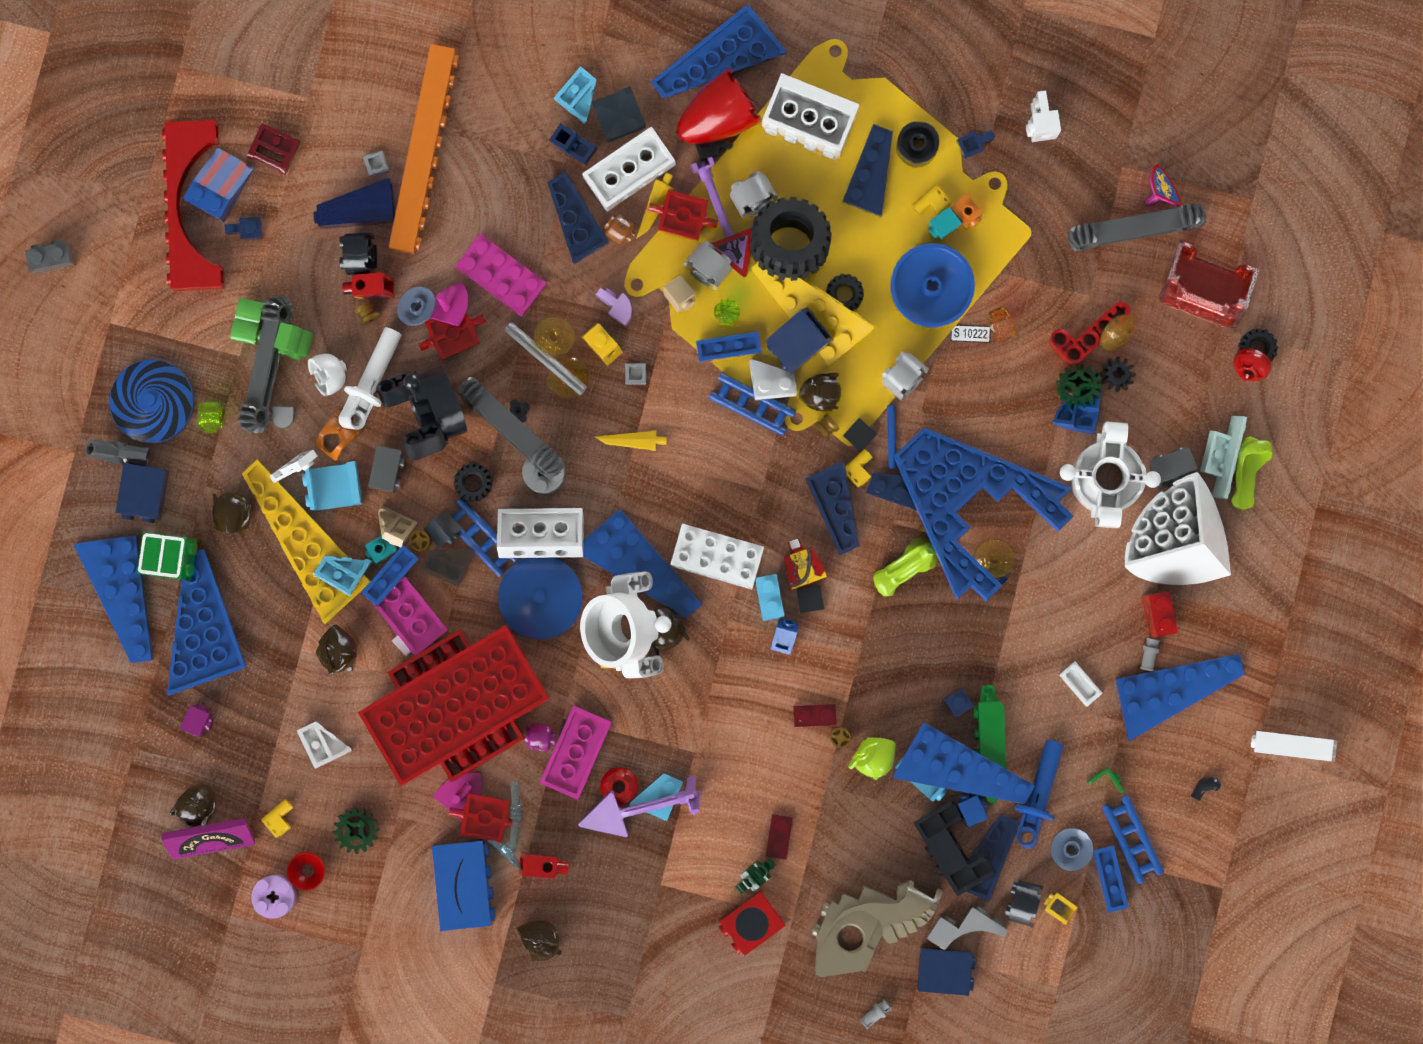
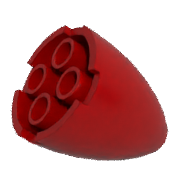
M731 68L726 69L711 80L689 103L677 124L678 130L676 134L681 142L702 144L720 141L745 132L762 122L761 116L755 115L754 112L757 111L756 106L741 82L736 78H732L735 74Z

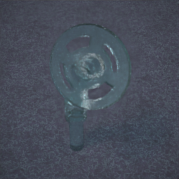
M519 781L510 782L512 806H510V809H512L510 814L512 816L510 817L513 821L509 842L502 844L491 839L487 842L506 860L520 869V863L514 852L518 843L521 818H523V815H521L523 813V810H521L523 806L520 805Z

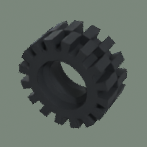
M840 274V276H835L829 282L826 293L853 311L859 307L863 300L864 288L855 276ZM839 287H850L853 291V297L849 301H841L837 297Z
M1253 329L1240 339L1238 351L1250 349L1253 341L1260 340L1266 346L1264 354L1272 362L1277 356L1278 346L1276 343L1278 341L1266 329Z
M465 464L461 469L457 470V474L454 476L455 490L465 500L478 502L483 498L485 499L488 493L491 492L493 485L492 477L489 471L480 464ZM472 474L478 475L481 479V486L474 491L467 489L465 485L466 478Z

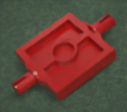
M668 190L666 200L662 205L650 202L648 211L660 214L659 232L694 241L699 240L700 232L704 225L717 229L719 221L707 217L706 210L709 200Z
M466 313L459 327L435 319L424 322L429 332V339L418 343L420 350L423 351L433 346L443 361L480 344L475 327L486 323L484 315L482 314L471 319Z
M468 793L463 809L450 807L449 811L454 812H449L448 815L461 818L460 835L502 843L503 832L507 826L519 829L520 825L517 824L521 823V820L509 818V800Z

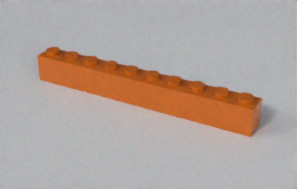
M430 44L389 243L391 251L416 255V250L421 248L422 238H419L420 231L424 230L426 218L423 217L425 209L428 210L430 205L428 192L429 189H433L434 185L432 172L438 166L439 157L436 156L437 148L441 149L442 146L441 128L445 129L447 116H444L445 109L449 108L451 96H448L449 89L454 87L455 76L452 74L454 67L457 68L459 63V55H457L455 48Z

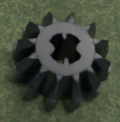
M1119 356L1115 358V363L1109 358L1107 360L1109 366L1107 364L1101 366L1107 372L1099 373V376L1106 377L1102 384L1110 383L1107 390H1111L1115 386V392L1120 391V386L1124 391L1127 390V384L1132 385L1134 383L1129 377L1136 376L1135 372H1129L1134 365L1131 364L1127 367V358L1122 363H1120ZM1116 370H1120L1119 373L1122 372V376L1119 379L1113 376Z

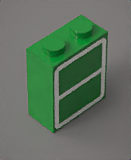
M143 532L137 574L191 581L194 574V559L198 549L197 539Z

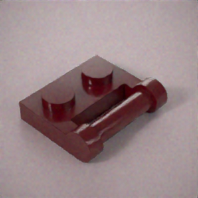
M262 123L248 151L247 158L258 160L279 170V173L286 175L301 141ZM259 147H264L283 156V162L258 152Z

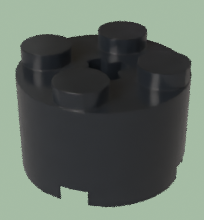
M911 122L900 131L896 143L899 158L913 168L929 164L937 154L939 135L935 128L928 123ZM914 141L917 143L922 142L921 148L918 146L914 147Z
M350 233L340 236L339 244L343 257H340L339 263L341 270L345 269L348 276L375 273L372 269L377 268L378 256L377 246L372 245L371 239H375L373 233Z
M1020 879L1018 883L1013 882L1010 895H1014L1012 904L1008 903L1005 915L1009 916L1008 921L1033 927L1034 923H1031L1030 920L1031 918H1036L1042 896L1038 894V890H1043L1044 886Z

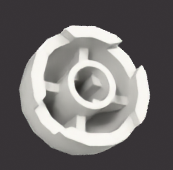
M319 354L308 360L310 375H315L318 382L315 386L323 396L332 395L342 388L346 379L345 372H347L346 365L342 360L339 361L338 358L331 354Z

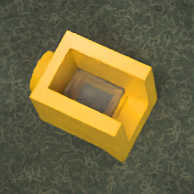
M1057 892L1054 896L1050 894L1044 902V905L1047 906L1045 911L1065 925L1078 908Z

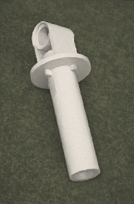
M385 327L358 386H345L344 391L349 394V397L339 415V423L342 427L357 430L363 428L372 407L381 406L382 402L374 397V394L402 335L399 332Z

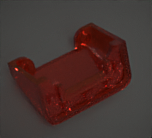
M1180 240L1159 294L1160 302L1226 328L1237 327L1248 309L1259 269L1246 264L1238 266L1235 271L1197 258L1196 247L1189 242Z

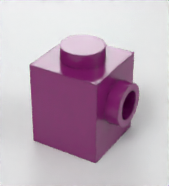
M197 703L196 706H189L180 729L197 737H203L205 731H209L213 724V719H211L213 714L208 712L209 708Z

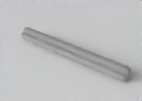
M514 323L508 324L505 331L576 393L579 395L584 393L587 389L584 383Z

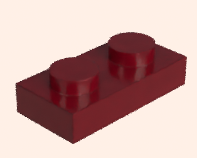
M836 704L793 706L794 727L837 725Z
M772 814L766 857L787 860L793 817Z

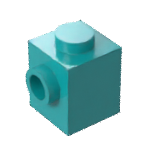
M948 207L929 221L928 226L930 228H928V231L934 239L938 238L939 241H942L957 230L962 223L952 209Z
M382 535L365 545L367 551H365L367 558L376 564H380L398 551L397 546L383 539Z

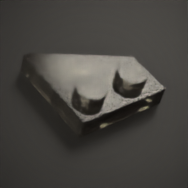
M429 550L420 570L459 587L476 550Z

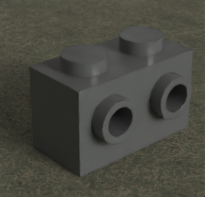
M64 240L52 241L51 245L43 246V244L30 246L31 249L25 250L28 269L34 274L75 266L72 245L64 242Z
M382 446L376 447L368 487L395 493L396 489H400L402 477L399 476L400 468L404 469L406 456H403L404 452L402 450Z
M1190 447L1177 448L1170 454H1160L1149 460L1151 471H1155L1161 476V482L1157 486L1158 490L1173 486L1175 481L1198 472Z

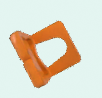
M339 409L333 413L332 418L330 417L315 442L317 448L335 461L339 459L342 450L364 430L363 428L357 430L342 427L339 423V415L342 411ZM338 434L339 444L333 451L328 450L324 446L325 435Z

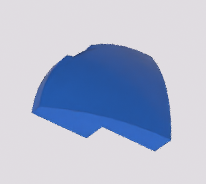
M1102 391L1099 392V399L1093 398V405L1089 402L1086 403V408L1079 404L1076 409L1073 403L1068 407L1065 401L1056 412L1053 424L1065 429L1096 435Z

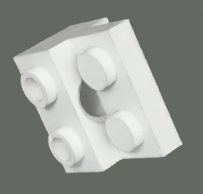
M1046 91L1037 92L1033 103H1031L1032 116L1026 125L1027 136L1031 137L1032 142L1056 139L1061 132L1058 110L1049 111Z

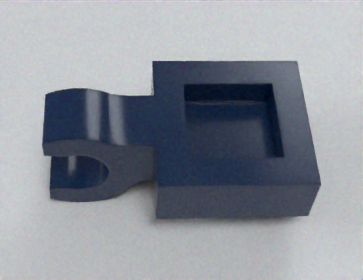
M992 130L980 136L974 131L957 139L956 142L966 160L985 150L983 144L993 141L995 136Z
M261 217L239 218L240 224H224L226 235L240 234L241 240L262 239Z

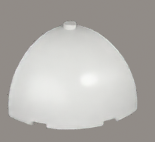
M1198 472L1173 483L1174 486L1164 493L1161 491L1143 509L1131 530L1133 534L1130 542H1127L1125 567L1131 573L1147 581L1168 585L1197 584L1231 575L1227 540L1221 517L1209 488Z

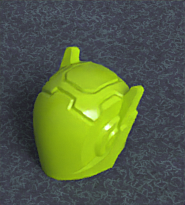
M867 738L862 740L848 767L850 769L855 767L862 774L877 780L891 770L896 743L883 738Z

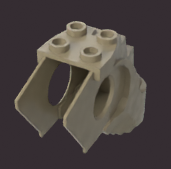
M908 880L896 886L895 898L863 885L858 898L842 893L838 902L830 900L829 904L825 902L820 912L821 916H823L821 922L816 921L812 930V935L817 940L816 975L826 977L859 971L866 973L881 936L891 944L899 942L897 938L908 937V934L917 932V928L927 924L933 916L941 900L943 890L937 888L932 897L913 887L914 882ZM846 926H855L863 934V943L859 948L852 951L844 950L838 943V934Z

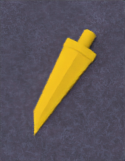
M665 173L662 182L655 180L636 239L649 231L659 214L648 211L649 203L662 205L666 200L668 190H674L673 187L669 186L673 178L672 175Z
M656 430L594 436L608 445L656 451V445H667V437H657Z

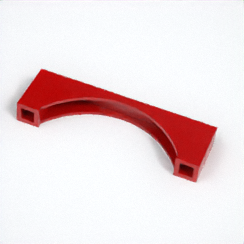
M215 120L165 122V128H162V139L165 141L166 149H163L162 155L163 161L166 162V170H163L164 182H167V190H164V201L168 203V211H165V223L168 224L165 240L166 244H169V252L166 253V263L170 265V273H167V285L174 291L224 289V268L220 265H213L194 248L184 230L180 214V197L185 179L196 161L213 145H219V124Z

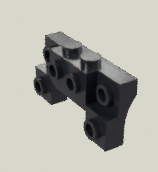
M949 801L914 822V825L927 845L925 847L926 852L931 858L934 857L938 863L936 865L938 872L941 876L945 875L955 894L961 896L997 873L986 856H982L973 863L969 861L950 829L964 820L955 803Z

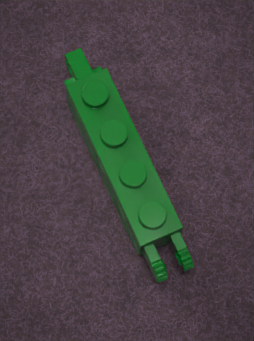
M981 686L979 702H977V706L973 707V717L977 719L978 727L974 728V740H978V749H975V752L1006 769L1004 705L997 701L994 686ZM985 796V800L988 803L993 804L998 800L996 798Z

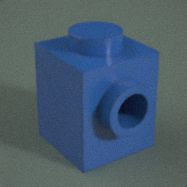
M968 793L959 798L960 802L956 804L967 827L988 819L984 811L987 809V806L982 797L978 798L976 794L972 796L971 793Z

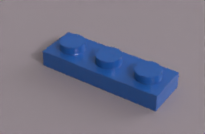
M758 332L696 341L699 362L761 353Z
M403 545L361 593L378 607L416 564L419 558Z
M1114 845L1093 850L1107 912L1110 913L1129 908Z

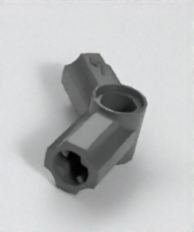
M89 439V442L85 445L87 457L106 460L107 463L148 466L150 459V448Z

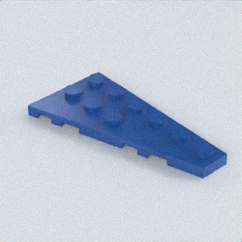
M747 4L652 80L651 85L663 99H667L709 83L728 68L737 73L785 55L787 51Z
M621 509L583 540V557L615 576L635 572H649L653 579V585L650 590L643 591V593L673 609L683 617H689L702 605Z
M135 535L73 544L130 663L152 661L153 655L142 574H137L140 554L138 537Z
M1240 654L1115 679L1128 741L1243 676L1244 670Z
M924 722L892 777L1021 804L1026 803L1035 787L1030 782Z

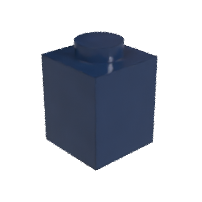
M963 688L943 699L954 718L974 707Z

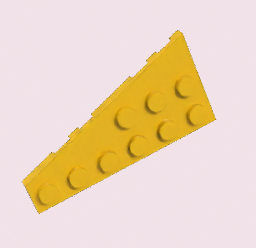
M759 262L751 268L790 318L808 307L834 339L819 352L828 366L834 364L877 327L863 319L858 313L846 308L841 302L817 286L815 287L807 282L806 279L798 277L797 281H791L790 278L780 280L777 275H774V277L768 275V270H761L758 266Z

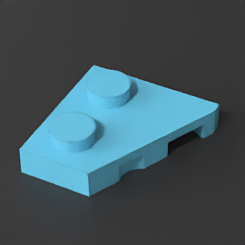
M580 66L557 93L554 100L585 125L588 120L597 80Z
M324 556L315 570L314 576L351 596L369 568L371 560Z
M663 774L631 801L630 806L675 795L680 791L683 781ZM673 805L648 811L647 813L667 821Z

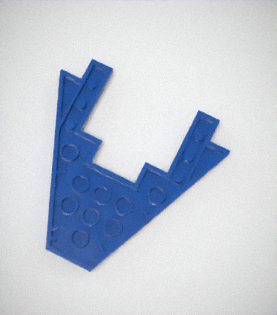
M923 428L894 456L957 600L972 587L987 602L1002 587V584L957 542L971 528L957 512L982 488L997 502L1013 489L1057 532L1073 518V515L1060 503L1071 491L1072 488L1070 486L929 429Z

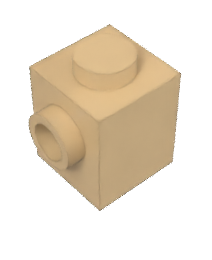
M681 275L664 285V296L678 313L693 307L696 302L695 292Z

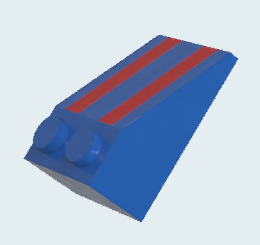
M217 148L195 177L183 199L224 222L255 168Z

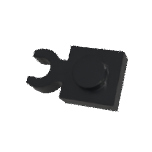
M723 140L695 144L700 161L720 156L719 149L730 150L733 148L732 143L726 145L723 143Z

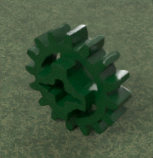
M1082 363L1079 368H1076L1075 364H1072L1071 370L1064 368L1065 374L1060 373V380L1056 381L1058 387L1057 394L1060 395V400L1062 402L1066 400L1068 407L1073 403L1076 409L1079 404L1086 408L1087 402L1093 405V398L1099 399V392L1102 391V385H1100L1102 380L1101 377H1098V371L1092 372V366H1088L1085 369Z
M353 808L352 813L349 810H345L346 816L339 815L338 818L341 821L334 822V825L338 827L337 830L332 831L333 834H338L334 841H341L339 848L342 849L346 846L347 853L354 849L355 854H359L360 848L363 852H366L367 845L370 847L374 846L372 839H378V836L374 835L375 832L379 831V828H374V824L378 821L370 819L373 815L372 813L365 815V809H362L360 813H358L357 808ZM361 817L362 819L359 822H353L349 818ZM343 825H344V827L346 828V836H345V837L343 836V833H342ZM367 825H369L370 828L369 835L366 834ZM352 826H353L354 828L357 827V826L360 827V829H359L360 835H358V834L353 835V834H352L353 831H354V830L352 829ZM353 840H359L363 844L353 845L350 843Z
M770 857L762 863L758 860L740 874L742 880L737 883L735 888L740 894L745 893L750 888L752 891L757 890L772 877L769 872L776 864Z

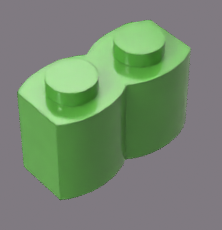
M239 298L230 339L258 346L264 321L260 318L263 314L261 309L264 308L262 302Z
M280 323L274 347L279 349L278 353L301 361L302 357L308 358L314 334L294 325Z

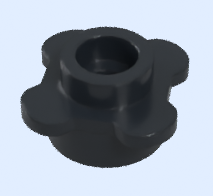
M512 400L510 402V412L522 423L526 422V415L530 405L526 402L519 403L517 400Z

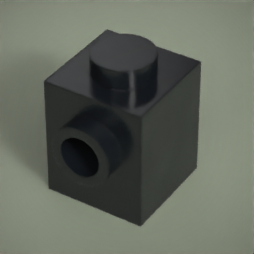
M447 510L436 516L424 528L425 532L440 548L447 543L449 546L452 545L459 538L457 534L463 529Z

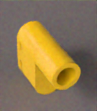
M935 185L912 204V207L920 215L931 206L939 215L952 202Z
M863 449L845 466L847 477L857 488L863 486L871 479V476L863 468L873 458L866 449Z
M286 798L261 819L276 838L283 836L291 829V826L283 817L294 807Z

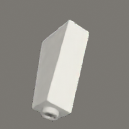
M1256 731V735L1252 736L1251 747L1255 748L1254 752L1335 762L1337 741Z

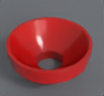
M1254 349L1238 351L1233 361L1235 371L1245 381L1263 380L1272 369L1270 359L1262 352ZM1244 370H1250V371H1252V372L1254 373V375H1253V374H1249V373L1245 372Z
M615 767L605 773L601 780L600 789L603 797L613 791L618 806L633 801L638 793L639 784L637 777L632 771L623 767ZM617 780H621L625 784V790L622 793H616L613 790V783Z
M299 853L288 863V880L298 890H313L325 878V865L322 859L314 853ZM309 864L314 868V874L311 877L303 875L302 868L304 865Z

